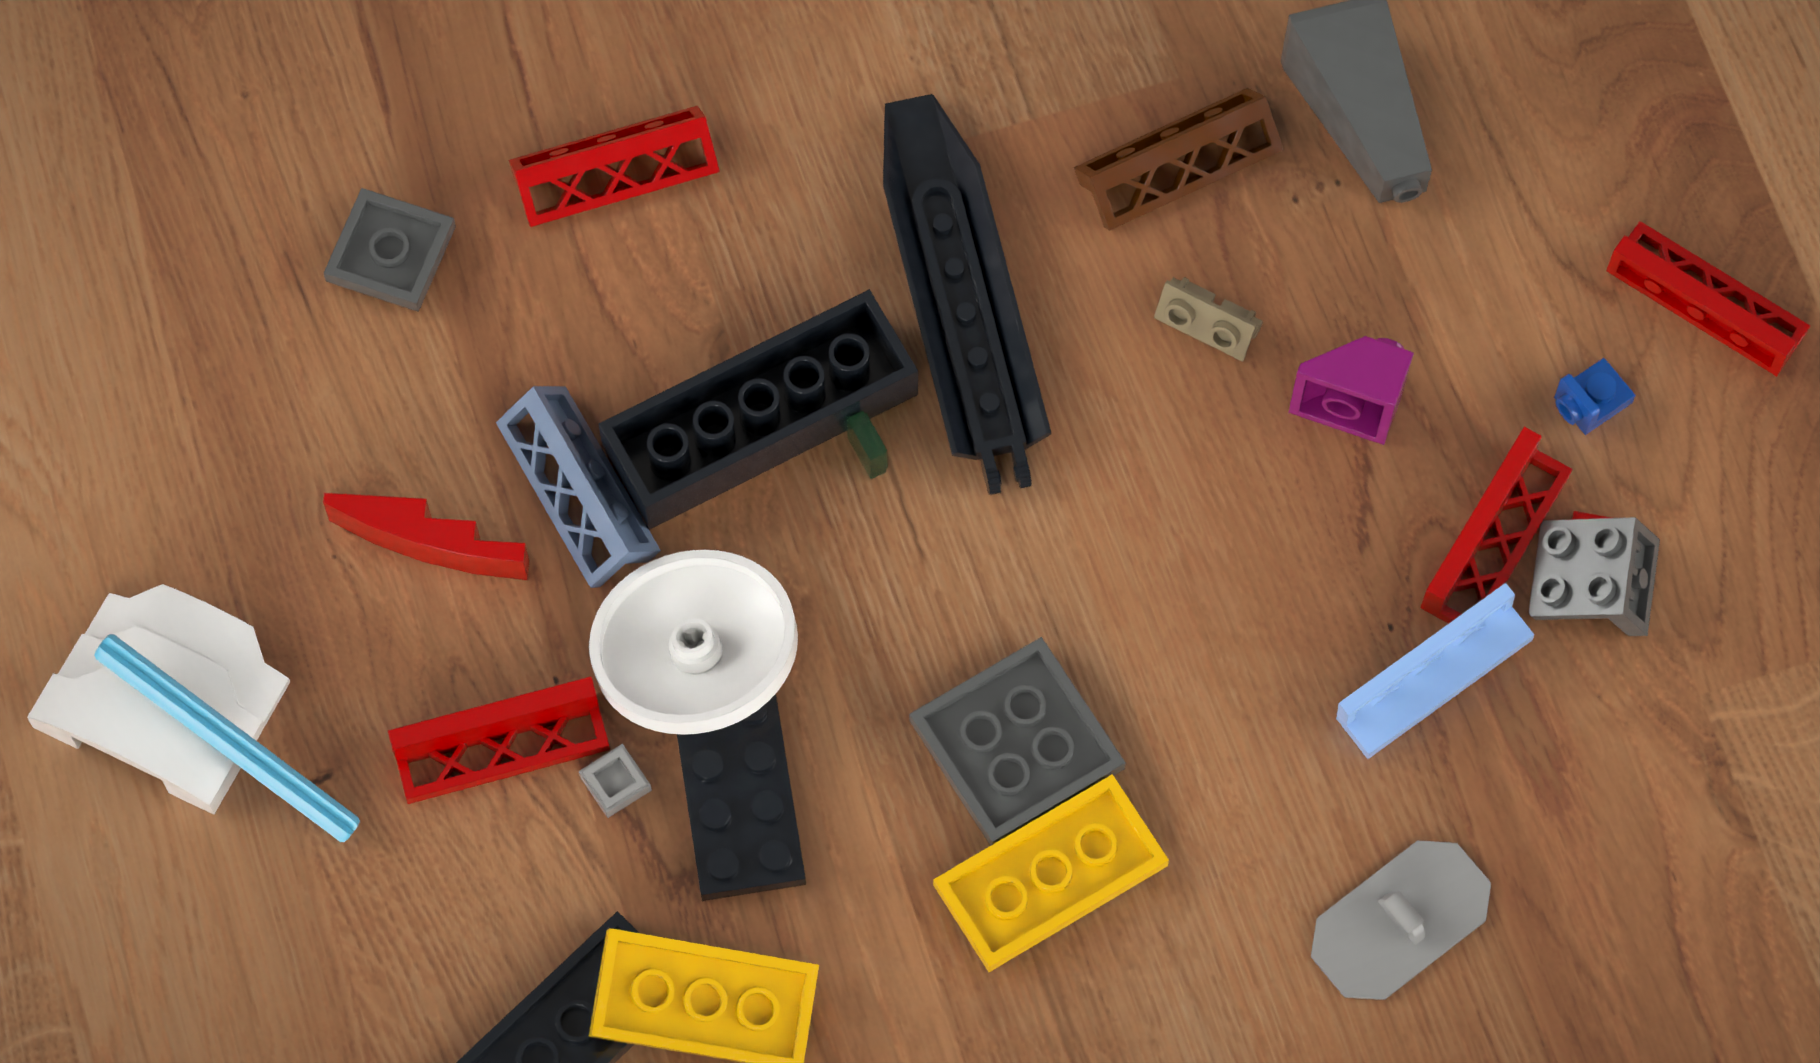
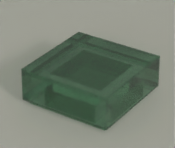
M862 411L847 418L848 440L870 479L886 473V468H888L887 449L867 413L864 414Z

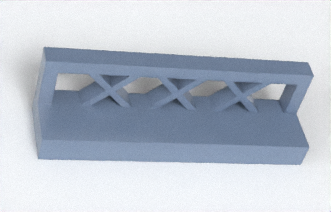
M533 386L496 422L590 588L601 587L625 564L647 563L661 551L566 386ZM528 413L535 423L533 443L526 442L517 427V424ZM546 454L553 455L559 464L557 484L550 483L544 474ZM570 495L577 496L583 506L581 526L573 524L568 515ZM593 537L601 538L611 555L600 567L597 566L592 557Z

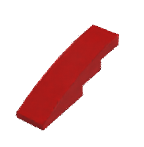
M324 493L323 504L329 521L375 545L421 562L471 574L528 580L529 557L525 543L484 541L480 539L476 521L432 518L427 499Z

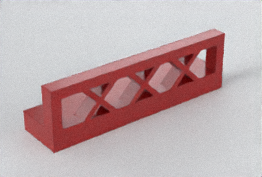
M698 105L508 160L530 227L720 172L707 120ZM700 138L706 162L685 168L671 160L681 143ZM667 148L664 155L656 152V150ZM646 154L659 161L658 166L649 179L638 182L624 174L633 157ZM620 161L616 169L608 165ZM667 166L676 170L667 174H663ZM599 168L612 175L604 191L601 193L589 195L576 188L587 170ZM573 175L569 183L560 179L566 176ZM620 180L628 184V185H625V186L616 188V186H617V184H618V182H619ZM550 181L564 189L555 206L539 211L535 210L529 187ZM572 194H574V195H576L577 197L580 198V199H577V200H573V201L568 202V200H569V198L571 197Z
M1641 221L1638 222L1629 237L1623 236L1614 249L1606 270L1611 275L1776 377L1811 326ZM1642 240L1657 249L1660 257L1638 244L1639 241ZM1683 271H1693L1701 276L1703 283ZM1726 297H1735L1744 303L1745 309ZM1777 323L1793 334L1789 337L1770 324Z
M1525 426L1523 427L1426 589L1421 609L1449 624L1462 615L1446 605L1453 592L1475 588L1478 601L1480 602L1505 583L1507 584L1573 471L1572 468L1537 450L1542 438L1541 435ZM1530 464L1556 477L1549 490L1528 494L1523 475ZM1517 487L1519 497L1510 498ZM1542 502L1536 513H1534L1532 504ZM1523 506L1528 521L1526 530L1504 535L1499 515L1504 510ZM1493 527L1495 537L1486 539ZM1517 543L1510 554L1508 544ZM1499 547L1504 567L1499 572L1480 576L1474 558L1477 552ZM1467 569H1469L1471 578L1461 580ZM1494 583L1486 595L1483 585Z
M591 676L388 730L408 804L610 750ZM590 715L596 739L574 744L559 736L569 720ZM556 724L552 731L544 728ZM532 731L546 739L538 754L524 758L509 750L520 733ZM505 738L501 745L494 741ZM554 743L562 747L559 749L551 750ZM481 744L496 752L487 768L472 771L458 763L468 747ZM454 751L451 758H448L447 756L443 755ZM504 757L511 760L510 762L500 764ZM431 758L445 766L436 782L414 787L408 763ZM453 771H455V772L461 774V775H458V776H454V777L449 778Z

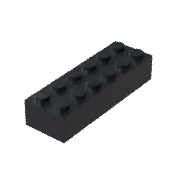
M869 289L599 423L602 447L650 530L917 396L918 370Z

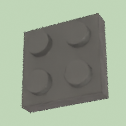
M361 188L325 268L326 282L419 312L456 228L455 220L452 217Z

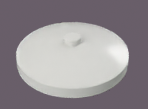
M690 550L666 555L639 567L611 590L601 604L593 621L589 640V654L600 690L613 708L621 715L642 727L658 732L681 735L699 734L722 729L747 718L765 705L778 692L788 677L795 660L798 631L792 605L786 591L779 581L764 567L750 559L729 552Z

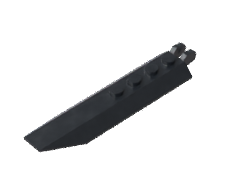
M933 94L886 103L884 116L883 189L952 456L980 460L988 494L993 495L1001 493L1002 485L994 456L1011 453L1014 477L1019 484V488L1030 487L1032 480L1025 450L1051 435V429L980 163Z

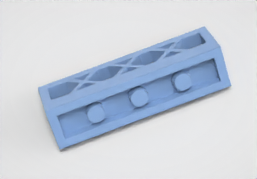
M1506 583L1339 702L1336 719L1367 759L1533 640L1535 634L1512 607L1515 594Z

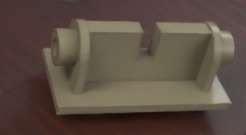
M1174 277L1171 281L1167 280L1154 318L1243 362L1252 338H1256L1263 324L1262 320L1255 317L1256 312L1253 310L1249 311L1226 299L1219 306L1213 303L1216 294L1189 282V279L1186 277L1181 281Z

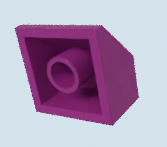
M1364 336L1300 364L1297 371L1288 413L1384 445L1404 391L1414 352L1405 350L1400 343L1392 339H1373Z

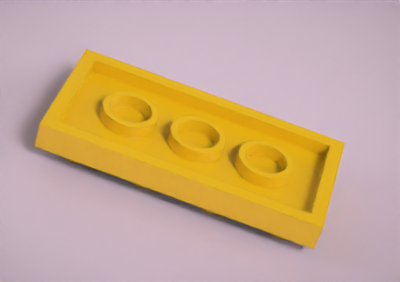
M1112 774L933 879V886L988 972H991L1168 867L1169 859Z
M609 928L606 930L589 1037L742 1063H804L819 965Z

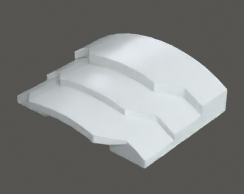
M164 584L131 598L109 593L86 633L81 634L59 673H53L27 718L33 728L76 749L84 742L161 779L168 793L214 815L241 767L96 660L94 656L96 649L108 635H116L256 741L290 684V679L264 662L253 626L204 601Z

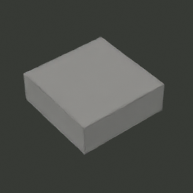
M623 744L578 771L581 780L607 818L652 791L651 784Z

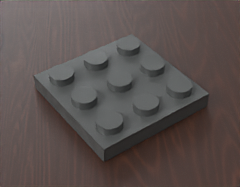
M1042 637L909 714L910 723L990 846L1112 774L1114 776L1125 769L1126 762Z

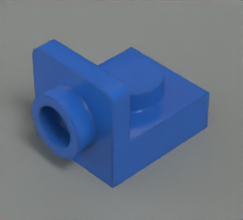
M1602 358L1576 377L1567 374L1560 379L1554 398L1556 399V407L1561 416L1569 424H1576L1587 435L1631 405L1636 395L1608 361Z

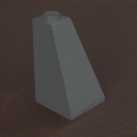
M1348 0L1290 14L1288 16L1281 56L1283 70L1379 203L1390 200L1403 203L1416 199L1423 192H1426L1432 168L1387 0Z

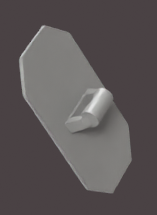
M1417 840L1316 919L1311 958L1344 998L1386 1000L1486 921L1491 882L1458 843Z

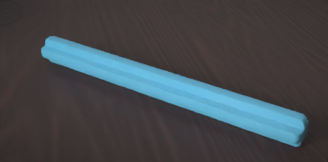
M108 635L98 646L94 654L96 660L338 841L345 842L359 826L360 820L355 814L116 635Z

